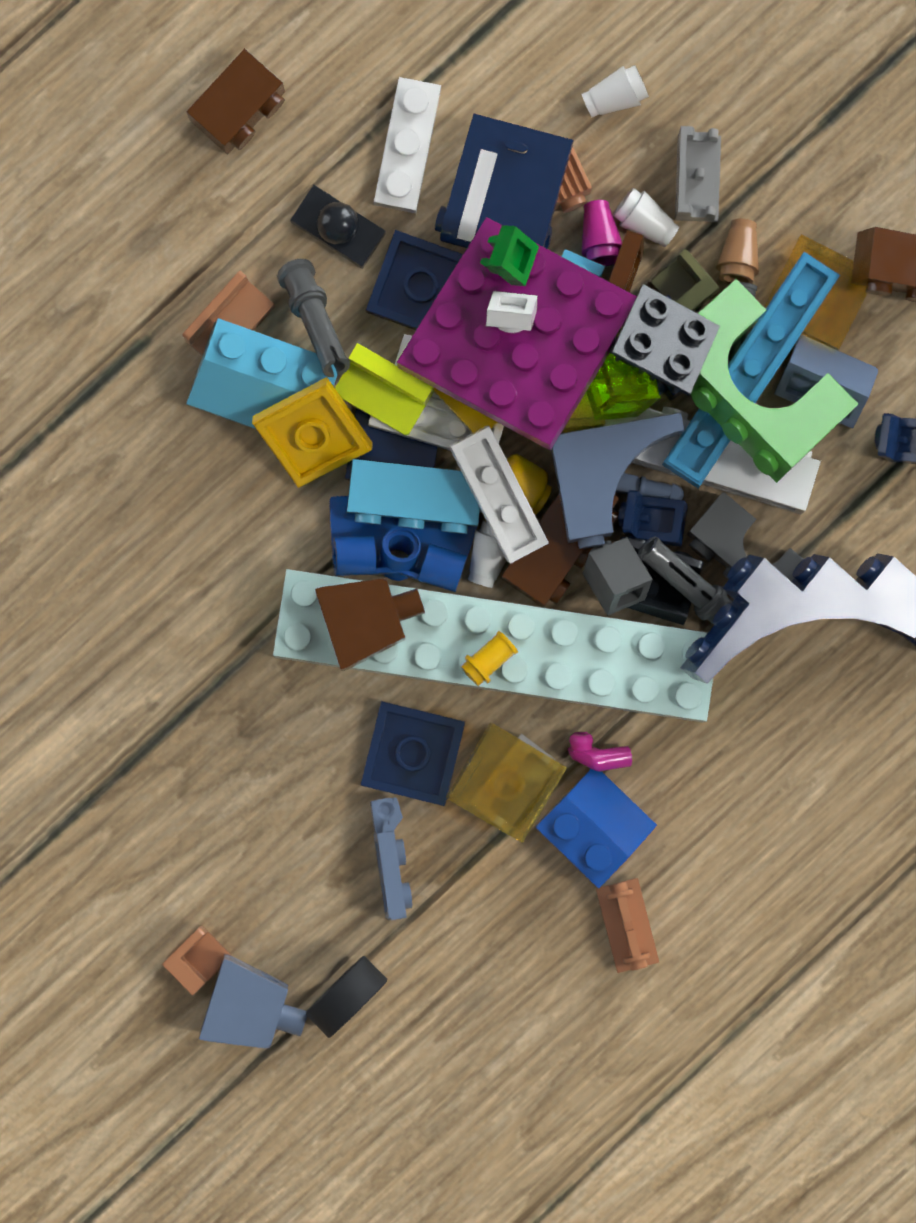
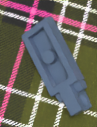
M397 798L374 800L370 802L385 918H388V920L407 918L406 909L412 908V895L409 882H401L399 868L401 865H406L405 847L403 839L395 840L394 833L403 816Z

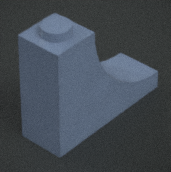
M681 413L560 434L551 452L568 543L578 542L579 549L605 545L604 537L611 536L613 533V499L622 475L630 464L648 448L663 440L682 435L684 426Z

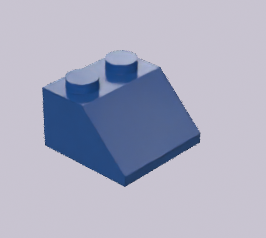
M590 769L545 815L535 828L599 889L633 854L657 824L602 771Z

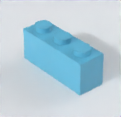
M352 460L346 513L355 514V522L381 525V517L398 518V527L424 529L425 521L442 523L441 531L460 534H467L468 526H478L480 507L461 471Z

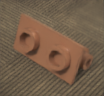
M638 878L603 886L599 889L596 888L617 973L639 970L648 967V965L660 963Z

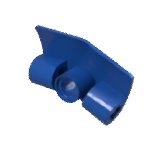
M333 496L330 498L331 546L335 576L383 574L385 577L396 581L412 578L456 593L474 539L475 529L478 526H468L467 534L443 532L441 531L442 523L426 521L424 529L398 527L399 519L381 517V525L355 522V514L346 513L348 496ZM401 550L408 557L397 558L391 554V551Z

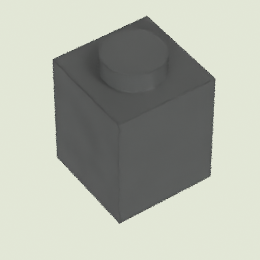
M627 537L614 543L605 541V545L592 548L582 573L607 616L644 601L653 580Z

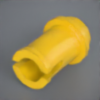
M498 631L472 657L466 655L464 657L466 662L461 668L477 686L484 681L488 684L491 681L489 676L510 657L517 654L518 650L502 632Z

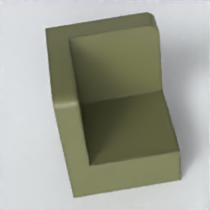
M687 249L679 253L677 259L652 280V286L657 292L666 297L669 295L673 301L694 312L716 295L719 289L718 285Z

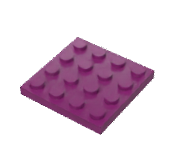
M486 217L399 357L397 366L404 372L542 447L551 450L609 355L608 351L613 345L615 338L619 336L637 296L537 244L539 249L526 286L509 284L500 275L490 272L480 263L481 258L490 259L494 247L487 241L489 237L498 235L502 226ZM493 291L538 296L537 312L531 331L523 330L517 333H508L501 331L498 327L486 326L487 309Z

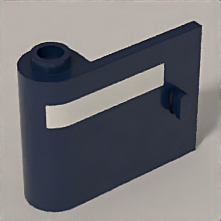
M473 113L447 207H440L436 218L435 231L441 232V242L468 248L482 223L488 217L501 225L516 226L535 243L549 249L552 236V226L550 224L574 140Z

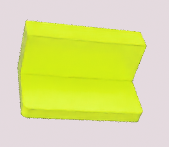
M357 343L349 356L350 367L337 383L336 391L344 401L405 436L409 435L432 397L434 388Z

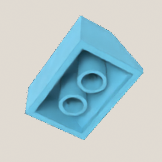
M218 318L213 324L186 405L256 429L252 424L253 415L326 377L334 386L337 372L332 364L334 377L325 376L317 354Z

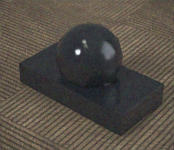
M316 185L312 186L290 219L292 224L362 269L386 234L384 229L357 213L350 205L340 202Z

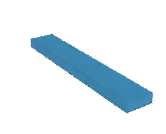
M803 252L767 306L765 313L759 318L728 364L729 373L734 385L742 395L753 403H756L840 276L806 252ZM698 409L664 460L662 466L699 489L731 440L727 438L720 424L708 412Z

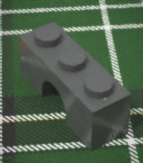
M723 491L687 533L693 540L689 546L708 562L714 557L726 568L722 574L729 580L727 575L732 566L741 558H747L743 547V539L747 530L757 519ZM789 548L772 565L792 581L794 579L792 576L793 571L803 558Z

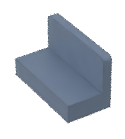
M800 335L774 394L795 403L829 373L858 403L840 422L853 429L870 396L878 369L809 337Z

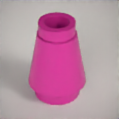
M606 200L587 202L583 206L582 256L605 267L614 265L622 245V240L609 207V202Z

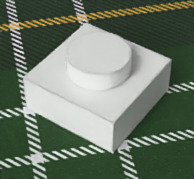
M493 291L487 309L486 326L498 327L501 331L508 333H517L523 330L531 331L537 312L538 296Z

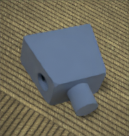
M224 954L199 1039L209 1042L270 1048L276 1029L301 1036L307 1015L305 1010L284 1004L288 992V984L231 955Z

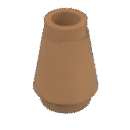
M743 218L732 220L731 228L716 266L717 270L720 271L719 279L722 282L730 284L737 279L739 282L752 284L754 276L759 274L756 222Z

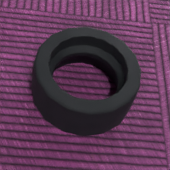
M362 956L306 1011V1015L330 1038L385 985L387 978L365 956Z

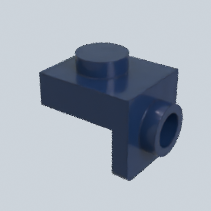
M884 413L882 424H879L875 431L874 441L875 447L878 450V456L890 462L916 464V419L900 418L894 414Z
M629 490L627 502L623 501L620 505L618 515L619 526L623 527L624 534L630 539L639 538L648 541L655 536L664 545L682 547L688 504L684 500L642 496L637 490Z

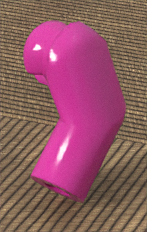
M575 732L569 738L571 747L568 748V752L571 758L595 771L626 768L632 765V753L628 746L599 749L592 746L593 737L588 732Z

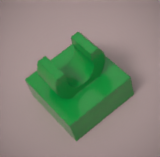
M502 225L499 234L489 237L487 241L494 247L490 259L481 258L480 263L490 272L500 275L509 284L526 286L539 246L516 226Z

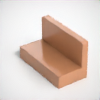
M238 271L184 331L182 336L193 349L203 356L213 324L218 318L254 331L275 308V304L252 285L243 272Z

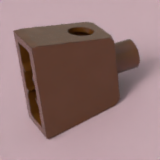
M386 578L315 589L341 671L348 670L404 641L406 638L400 621L425 614L417 588L392 596Z

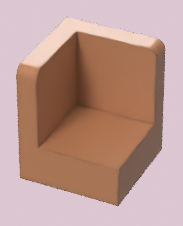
M200 926L162 965L193 996L220 970L224 954H231L204 926Z

